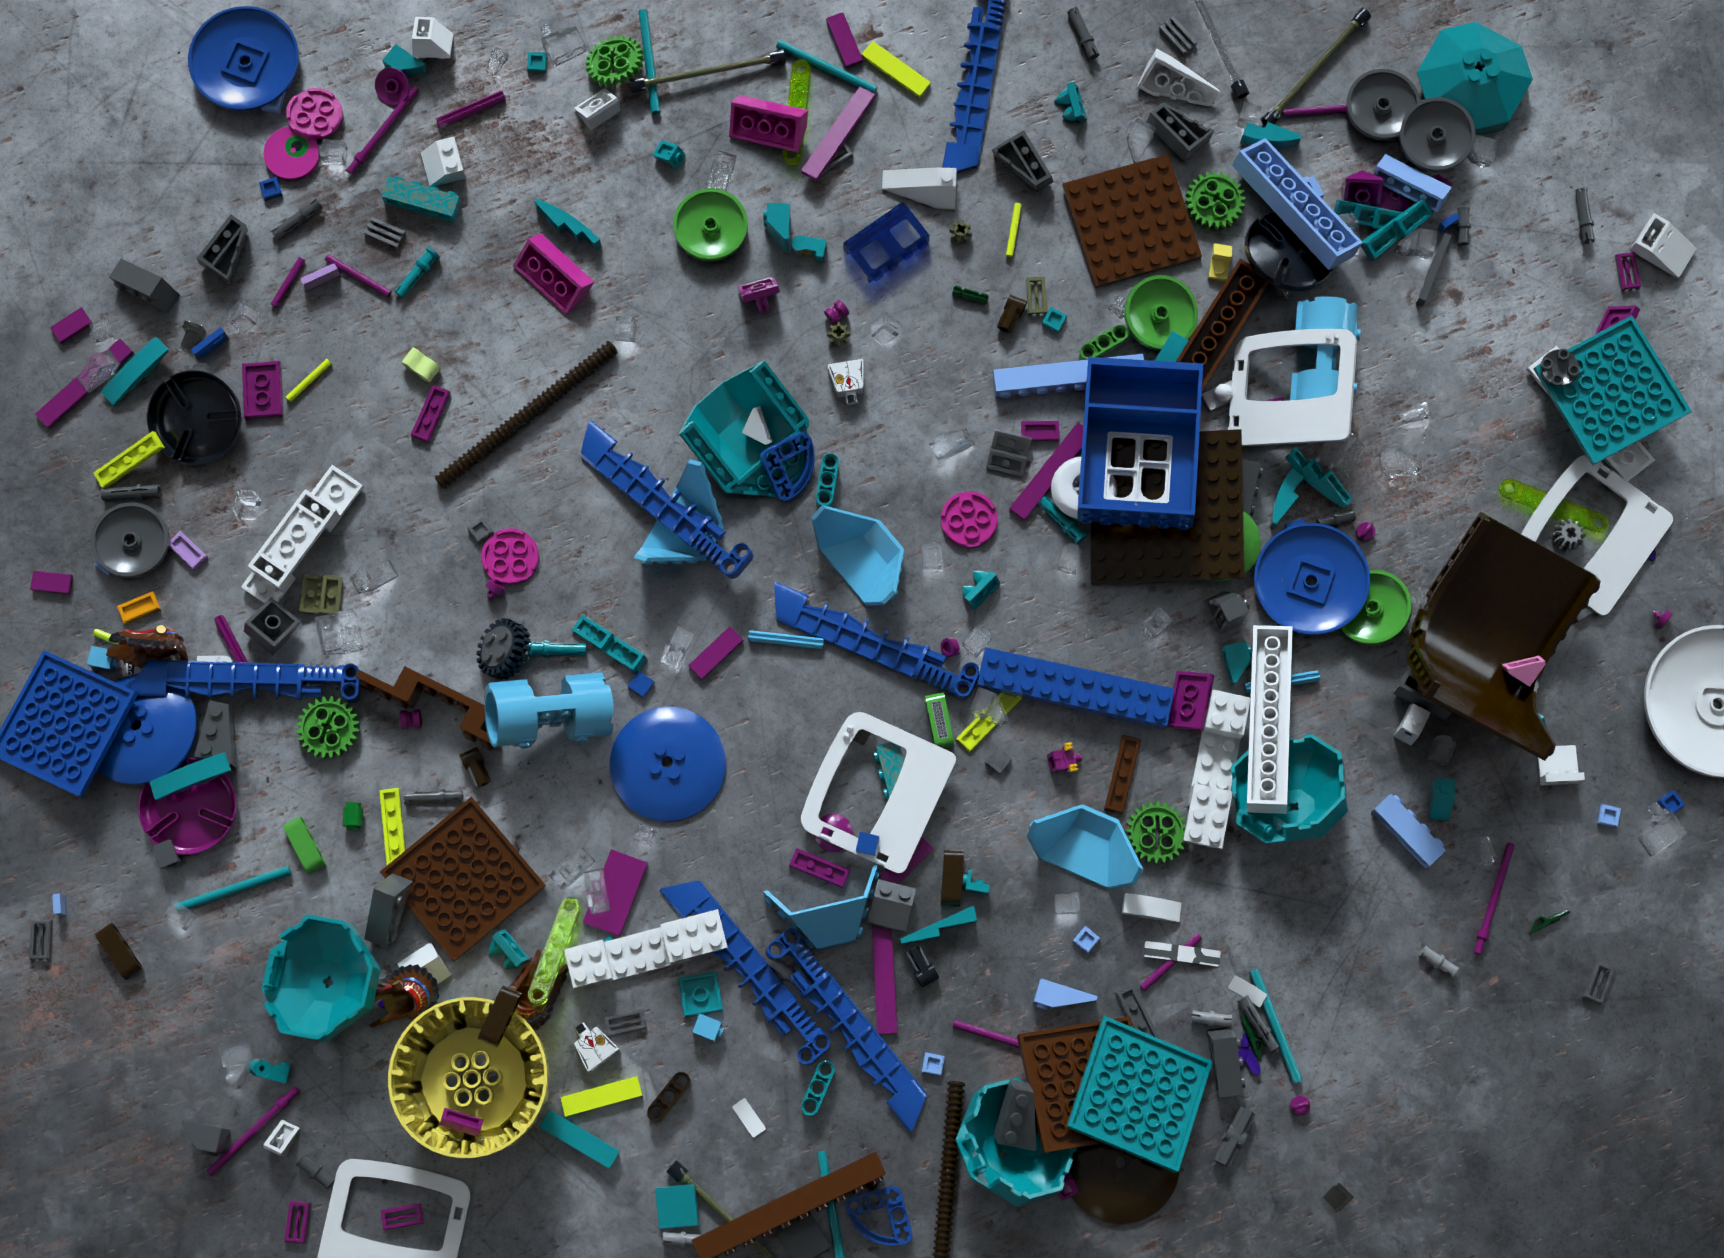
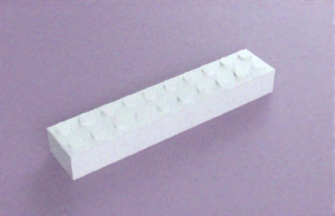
M1253 625L1247 812L1287 814L1292 626Z

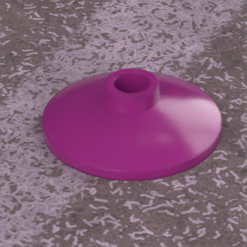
M385 68L376 76L375 90L383 102L397 105L407 98L409 82L405 74L399 69Z
M1383 186L1380 208L1404 212L1411 207V199ZM1392 194H1397L1398 198H1394Z
M827 814L820 819L853 835L851 823L840 814ZM823 827L821 833L832 837L830 829ZM815 836L817 844L825 851L839 852L844 850Z

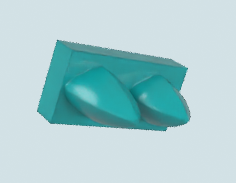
M1074 82L1067 83V88L1059 93L1054 100L1058 104H1072L1064 111L1062 118L1078 120L1079 122L1087 121L1079 87Z
M973 571V577L977 585L962 587L963 596L969 607L973 610L1001 584L997 575L992 571L989 573Z
M506 929L492 936L494 940L490 945L488 956H498L505 952L504 969H514L525 964L530 959Z

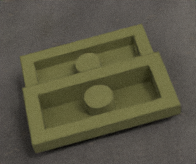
M303 574L298 613L339 615L343 577Z

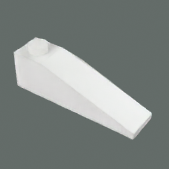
M1158 49L1155 50L1147 63L1137 85L1138 88L1153 96L1159 97L1160 95L1170 97L1173 100L1181 99L1204 106H1211L1220 91L1182 63Z
M937 167L883 170L882 190L901 197H907L935 209L955 210L957 169Z

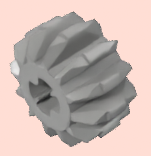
M1568 519L1567 522L1561 520L1559 522L1560 525H1556L1554 527L1555 532L1552 533V536L1556 537L1554 543H1560L1559 549L1565 546L1566 551H1570L1571 548L1577 550L1578 545L1584 543L1582 539L1586 537V534L1581 532L1584 530V527H1578L1579 521L1573 524L1572 519Z

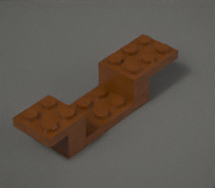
M404 666L394 687L361 670L356 674L355 677L360 681L359 684L363 689L369 692L375 690L383 699L389 701L391 698L396 702V705L407 709V707L413 709L423 690L432 697L438 695L441 701L448 705L456 704L459 710L466 713L459 726L463 732L462 735L465 736L464 738L473 743L476 740L479 741L482 747L492 751L495 749L499 751L500 747H493L488 737L485 722V705Z

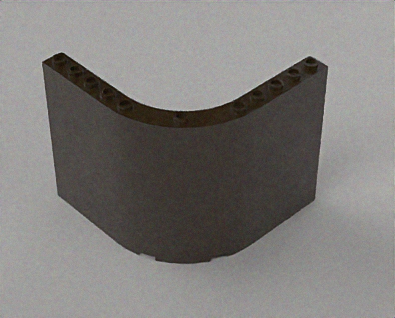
M1480 511L1425 596L1428 600L1424 608L1418 610L1408 641L1411 652L1407 654V660L1424 697L1546 761L1548 756L1554 753L1556 744L1536 709V694L1540 687L1539 682L1545 666L1529 687L1502 668V664L1540 656L1547 664L1549 658L1556 652L1559 642L1567 636L1568 629L1577 622L1578 615L1582 609L1588 606L1589 599L1593 593L1599 590L1601 581L1598 576Z

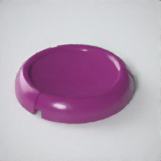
M186 758L175 770L202 759ZM226 774L202 785H195L183 792L174 793L161 800H155L150 783L145 784L138 804L139 820L144 832L150 836L149 839L155 845L166 840H172L176 853L179 855L201 853L217 845L230 831L237 811L236 793Z

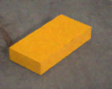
M153 591L117 606L125 625L161 610Z

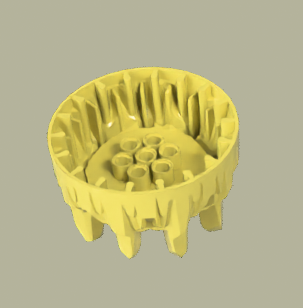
M461 997L432 1006L415 1018L404 1030L391 1056L388 1070V1089L390 1101L397 1118L405 1130L417 1142L433 1152L445 1156L478 1158L496 1154L507 1147L515 1145L532 1128L539 1118L538 1114L541 1113L543 1105L548 1102L549 1093L547 1089L550 1073L546 1050L536 1032L517 1012H514L497 1048L478 1040L482 1026L494 1003L490 999ZM485 1055L487 1059L486 1064L478 1066L477 1058ZM461 1057L466 1059V1066L464 1068L457 1067V1060ZM491 1072H497L498 1079L494 1083L488 1080ZM471 1074H476L478 1077V1081L474 1085H470L468 1082ZM452 1076H456L458 1080L455 1087L448 1085V1080ZM487 1090L489 1092V1099L482 1102L480 1100V1093ZM466 1092L469 1095V1101L462 1104L459 1098L462 1093ZM444 1108L482 1119L483 1123L479 1137L439 1125Z

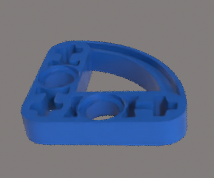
M796 433L763 450L760 454V462L778 499L784 501L792 499L801 492L811 477L815 462V452L812 439L807 433ZM800 437L805 438L804 445H793V443L800 441ZM784 444H788L790 447V451L786 455L781 451ZM804 451L803 469L797 481L791 485L782 462ZM767 454L773 455L771 458L772 464L770 461H766ZM778 469L781 472V477L778 480H774L772 474ZM781 483L783 488L788 489V491L786 492V496L781 495L783 489L780 485L776 486V484Z
M891 1186L851 1197L846 1201V1211L852 1224L866 1238L876 1243L890 1246L903 1245L911 1241L912 1230L902 1192L898 1187ZM892 1189L894 1192L899 1193L896 1201H892L889 1198L886 1199L887 1204H882L883 1198L880 1192L884 1191V1196L889 1195ZM871 1195L879 1197L880 1202L875 1207L870 1206L868 1203V1198ZM865 1197V1204L868 1209L863 1210V1206L858 1207L856 1212L853 1209H849L848 1205H851L852 1200L859 1203L862 1202L860 1198ZM887 1207L894 1237H885L872 1232L860 1221L857 1215ZM900 1209L903 1211L904 1218L901 1221L893 1219L892 1214L894 1210ZM906 1221L907 1226H903L905 1232H909V1236L906 1237V1241H903L902 1238H898L900 1228L895 1229L894 1224H902Z

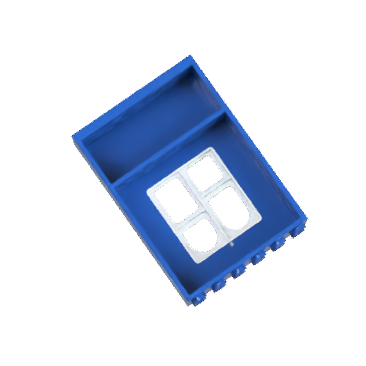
M1088 357L1077 521L1086 524L1100 522L1104 525L1119 523L1122 526L1138 524L1140 527H1150V525L1163 529L1169 527H1177L1181 530L1193 528L1203 364ZM1113 438H1131L1136 441L1135 464L1133 468L1111 466ZM1144 441H1166V460H1144ZM1144 468L1164 469L1166 472L1164 494L1157 500L1147 499L1141 493L1142 469ZM1111 475L1133 477V490L1129 496L1118 498L1112 495L1109 489Z

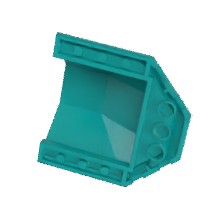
M763 360L723 381L693 407L678 434L699 461L702 462L723 492L776 497L760 462V454L763 450L796 433H807L809 418L766 361ZM761 406L773 442L766 445L742 433L752 409ZM800 437V441L793 443V445H804L805 438ZM784 444L781 448L784 455L790 451L788 444ZM804 451L782 462L791 483L801 474L804 463ZM767 454L766 461H770L772 464L771 458L773 455ZM778 469L772 474L774 480H778L781 477V472ZM780 483V484H776V486H777V485H780L783 490L785 489V488H783V486H782L781 483Z

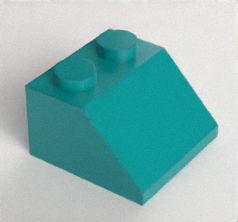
M767 203V209L763 211L764 227H767L768 235L785 252H789L790 204Z

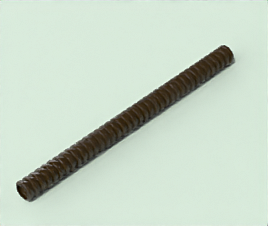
M607 340L606 344H602L601 348L596 349V352L593 351L591 356L588 355L587 359L584 358L583 362H579L578 366H574L573 370L570 369L568 374L565 373L564 377L561 376L559 381L556 380L555 384H551L550 388L547 387L545 392L542 391L541 395L538 394L536 399L533 398L532 402H528L527 406L524 405L522 410L519 409L518 413H514L513 417L510 416L508 421L505 420V423H501L499 428L496 427L494 432L491 431V434H487L485 439L482 438L481 442H477L476 446L473 445L471 450L468 449L467 453H463L462 457L459 456L457 461L454 460L453 464H449L448 468L445 467L443 472L440 471L439 475H435L434 477L438 484L444 489L447 488V485L450 486L452 481L455 482L456 478H460L461 474L464 475L465 471H469L471 466L474 467L475 463L478 464L479 460H483L485 455L488 456L489 452L492 453L494 448L497 449L498 445L503 444V441L506 442L507 438H511L512 434H516L517 430L520 431L522 426L525 427V424H529L531 419L534 420L535 416L540 415V412L543 413L545 408L548 409L549 405L552 406L554 404V401L557 402L558 398L563 397V394L566 395L568 390L571 391L572 387L577 386V383L580 384L581 380L586 379V376L589 377L591 372L594 373L595 369L598 370L600 368V365L603 366L604 362L609 361V358L612 359L614 354L617 355L618 351L615 346Z
M959 1081L947 1083L949 1085V1088H947L949 1094L946 1095L948 1098L946 1104L948 1106L945 1107V1110H947L945 1116L947 1117L944 1120L946 1126H944L945 1132H943L945 1138L942 1139L944 1141V1145H942L944 1150L941 1151V1154H943L941 1160L943 1162L940 1164V1167H942V1170H940L941 1176H939L941 1183L938 1184L940 1186V1189H938L940 1195L937 1196L939 1198V1202H937L939 1207L936 1208L938 1214H936L937 1221H935L937 1227L934 1229L936 1230V1234H934L936 1240H933L935 1252L932 1253L934 1258L950 1257L948 1253L951 1251V1248H949V1245H951L950 1238H952L950 1232L953 1231L951 1229V1225H953L951 1219H954V1216H952L954 1210L952 1208L955 1206V1203H953L955 1197L953 1196L956 1193L954 1187H956L955 1181H957L955 1175L958 1174L956 1162H959V1159H957L959 1148L956 1143V1137L960 1124H962V1121H960V1118L963 1117L961 1115L963 1111L961 1105H964V1102H962L964 1096L962 1094L965 1092L963 1089L965 1083Z

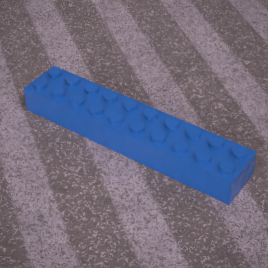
M985 647L976 689L998 694L1004 693L1005 695L1022 697V699L1163 730H1165L1168 724L1175 689Z

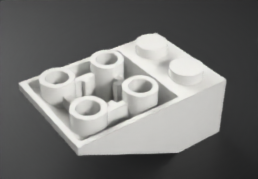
M1654 213L1645 224L1630 251L1635 252L1638 256L1678 279L1697 248L1669 221Z

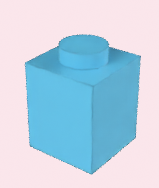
M91 646L87 665L93 669L114 672L115 668L119 666L120 661H117L114 657L106 656V648Z
M699 1014L692 1033L715 1042L716 1039L721 1038L724 1028L721 1027L722 1022Z

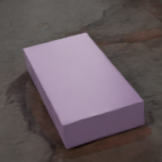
M335 263L302 277L301 282L307 291L340 276V273Z
M181 531L170 540L169 547L194 571L208 558Z

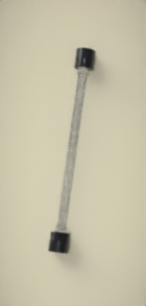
M1195 0L1213 42L1227 68L1226 70H1228L1227 72L1232 83L1230 87L1237 100L1249 95L1250 92L1244 80H1240L1203 1Z

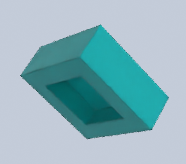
M528 52L527 71L546 73L547 53Z
M1050 307L1042 325L1058 333L1067 318V314Z

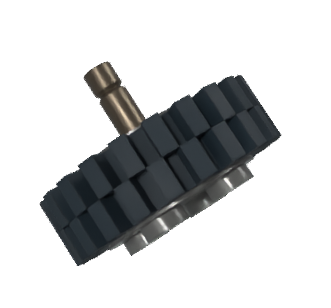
M501 618V620H496L495 624H490L491 630L486 629L484 631L486 635L481 636L480 639L483 640V643H478V648H481V650L477 651L476 655L480 657L476 660L477 663H480L478 665L479 669H482L481 671L486 675L499 680H508L509 677L515 676L514 672L518 673L520 671L519 665L523 667L525 665L524 662L528 661L529 655L525 653L530 651L531 647L527 645L531 643V639L528 638L530 633L527 632L528 629L524 625L508 618Z

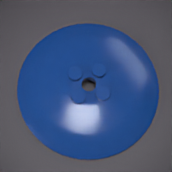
M253 6L229 8L210 17L194 35L188 52L189 72L199 92L215 105L236 111L258 109L277 100L292 84L299 66V48L289 26L276 14ZM243 59H250L248 65H241Z
M1303 523L1280 531L1263 547L1255 566L1254 586L1262 608L1280 626H1292V632L1299 634L1323 635L1346 626L1361 611L1369 593L1370 572L1367 560L1360 547L1344 532L1324 524ZM1314 577L1316 584L1313 586L1308 585L1306 578Z
M139 673L120 678L115 683L130 689ZM167 686L166 697L137 696L98 771L117 783L143 785L173 772L179 767L193 747L198 727L195 705L190 696H185V690ZM140 721L141 727L138 730H133L134 723Z
M679 707L653 708L634 717L618 734L610 755L611 779L622 801L637 814L661 822L684 820L705 809L718 794L726 772L724 747L715 729L703 717ZM666 757L673 760L672 766L668 768L662 765V760Z

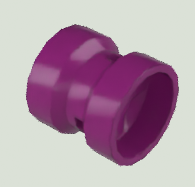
M839 299L833 303L831 308L828 307L824 310L825 316L833 325L840 322L842 317L845 318L850 314L847 307Z
M414 709L412 712L400 711V726L402 730H407L409 727H414L415 729L422 728L420 709Z

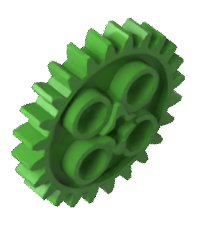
M614 35L611 40L609 37H607L605 42L600 40V45L594 44L595 50H589L591 55H586L585 68L590 79H593L594 83L598 82L599 86L605 83L607 88L610 84L615 87L616 83L622 86L624 80L629 83V77L635 78L634 73H640L639 67H643L642 62L645 61L640 44L635 39L631 40L630 36L625 39L623 35L619 39Z
M1213 170L1211 176L1206 172L1205 177L1199 175L1198 180L1193 179V185H1189V191L1185 195L1188 197L1185 200V204H1189L1186 209L1191 211L1190 217L1196 216L1195 223L1199 220L1201 221V227L1208 224L1207 227L1210 229L1214 225L1215 230H1217L1219 225H1221L1225 229L1226 223L1232 226L1233 221L1237 222L1238 216L1242 215V209L1245 208L1243 202L1246 200V197L1242 195L1245 191L1239 190L1241 183L1235 185L1236 178L1229 179L1230 174L1223 177V171L1216 175L1215 170ZM1213 186L1215 191H1210L1207 187ZM1228 194L1232 199H1226L1223 195ZM1203 201L1207 206H1201L1198 202ZM1215 210H1221L1224 214L1219 215Z
M325 696L322 698V702L315 699L316 705L314 706L308 703L310 709L303 708L302 710L305 715L298 716L302 722L296 723L297 726L301 727L296 733L302 735L298 738L300 742H304L302 747L304 749L309 747L307 752L309 754L314 752V756L317 758L322 754L323 759H326L327 754H329L331 759H334L335 753L341 757L342 750L348 753L347 746L354 747L351 741L358 740L354 733H360V730L355 728L360 725V722L354 721L358 718L357 714H352L354 708H348V702L342 704L341 698H338L335 702L333 696L330 697L329 701H327ZM327 711V717L320 720L319 714ZM340 718H345V724L340 727L337 726V721ZM331 725V726H332V729H331V730L328 729V730L326 731V730L324 729L325 726ZM319 729L320 734L315 738L311 737L312 731ZM332 736L338 737L335 744H329V739Z
M1151 801L1148 802V807L1141 804L1142 811L1136 808L1134 810L1136 816L1132 814L1129 816L1133 822L1127 821L1126 823L1127 826L1131 827L1126 829L1125 833L1130 834L1127 838L1129 841H1132L1131 846L1135 847L1134 852L1136 854L1140 853V860L1144 856L1147 857V863L1153 859L1154 864H1157L1160 859L1164 864L1166 857L1172 861V854L1177 857L1180 855L1177 849L1184 850L1181 843H1187L1183 841L1185 832L1183 829H1185L1186 824H1182L1185 817L1179 818L1178 815L1181 811L1173 812L1174 805L1167 808V802L1163 806H1160L1159 801L1156 802L1155 806H1153ZM1156 815L1159 816L1158 832H1161L1158 836L1157 850L1155 849L1156 834L1152 833L1156 829ZM1144 818L1151 819L1152 826H1144L1142 820ZM1169 819L1172 826L1165 828L1162 825V820ZM1142 838H1150L1152 841L1151 846L1143 845ZM1168 838L1171 841V846L1164 847L1161 840Z

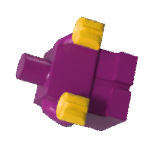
M1071 742L1064 743L1062 750L1052 751L1047 755L1051 774L1066 770L1068 773L1078 771V768H1076L1077 762L1082 761L1081 754H1074Z

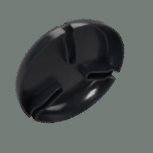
M1275 212L1262 215L1260 220L1258 218L1255 219L1246 233L1244 246L1250 266L1260 278L1279 289L1294 292L1313 289L1321 285L1333 270V268L1328 270Z
M188 370L171 375L169 380L163 381L156 388L148 404L147 426L149 433L152 431L156 432L165 447L161 452L168 458L175 459L181 464L203 465L218 460L233 447L241 430V407L237 396L227 383L208 372Z

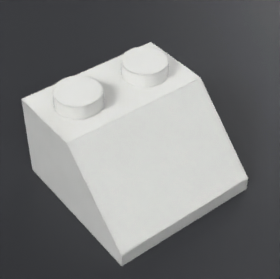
M454 137L435 141L421 152L429 186H438L466 179Z

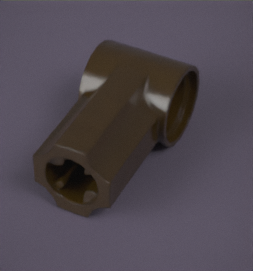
M1010 294L997 328L1004 333L1012 334L1018 318L1022 316L1028 301Z
M478 747L459 755L476 788L483 787L491 782Z

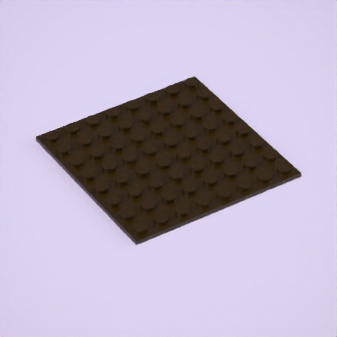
M1242 429L1199 431L1193 528L1181 530L1177 527L1163 529L1150 525V527H1140L1138 524L1122 526L1119 523H1111L1110 525H1104L1100 522L1091 523V585L1245 578ZM1112 439V467H1134L1136 441L1134 439ZM1144 441V460H1166V441ZM1142 469L1141 493L1147 499L1157 500L1164 494L1166 476L1164 469ZM1113 475L1117 484V497L1125 498L1129 496L1133 490V477Z

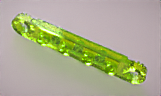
M801 59L793 63L788 106L807 110L811 67L806 60ZM805 66V72L801 74L797 72L798 67ZM804 137L796 158L789 159L788 154L792 151L783 150V158L787 164L796 165L801 161Z
M1511 478L1503 480L1499 486L1500 494L1503 497L1535 510L1548 493ZM1506 484L1513 485L1514 491L1512 493L1505 491L1504 486ZM1562 499L1551 515L1566 522L1568 519H1572L1573 524L1579 521V527H1584V529L1591 530L1594 533L1603 532L1609 525L1606 515L1566 499ZM1598 518L1602 520L1603 527H1596L1594 525V519Z
M567 897L560 904L528 991V999L532 1005H544L553 988L565 955L564 949L568 947L581 911V905L575 897ZM569 903L576 904V907L572 911L566 910L567 905H569ZM542 991V998L538 1000L533 998L536 992Z

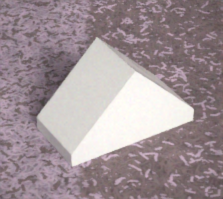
M761 406L752 409L742 433L766 445L773 442Z
M281 1120L264 1143L263 1148L286 1157L300 1128Z

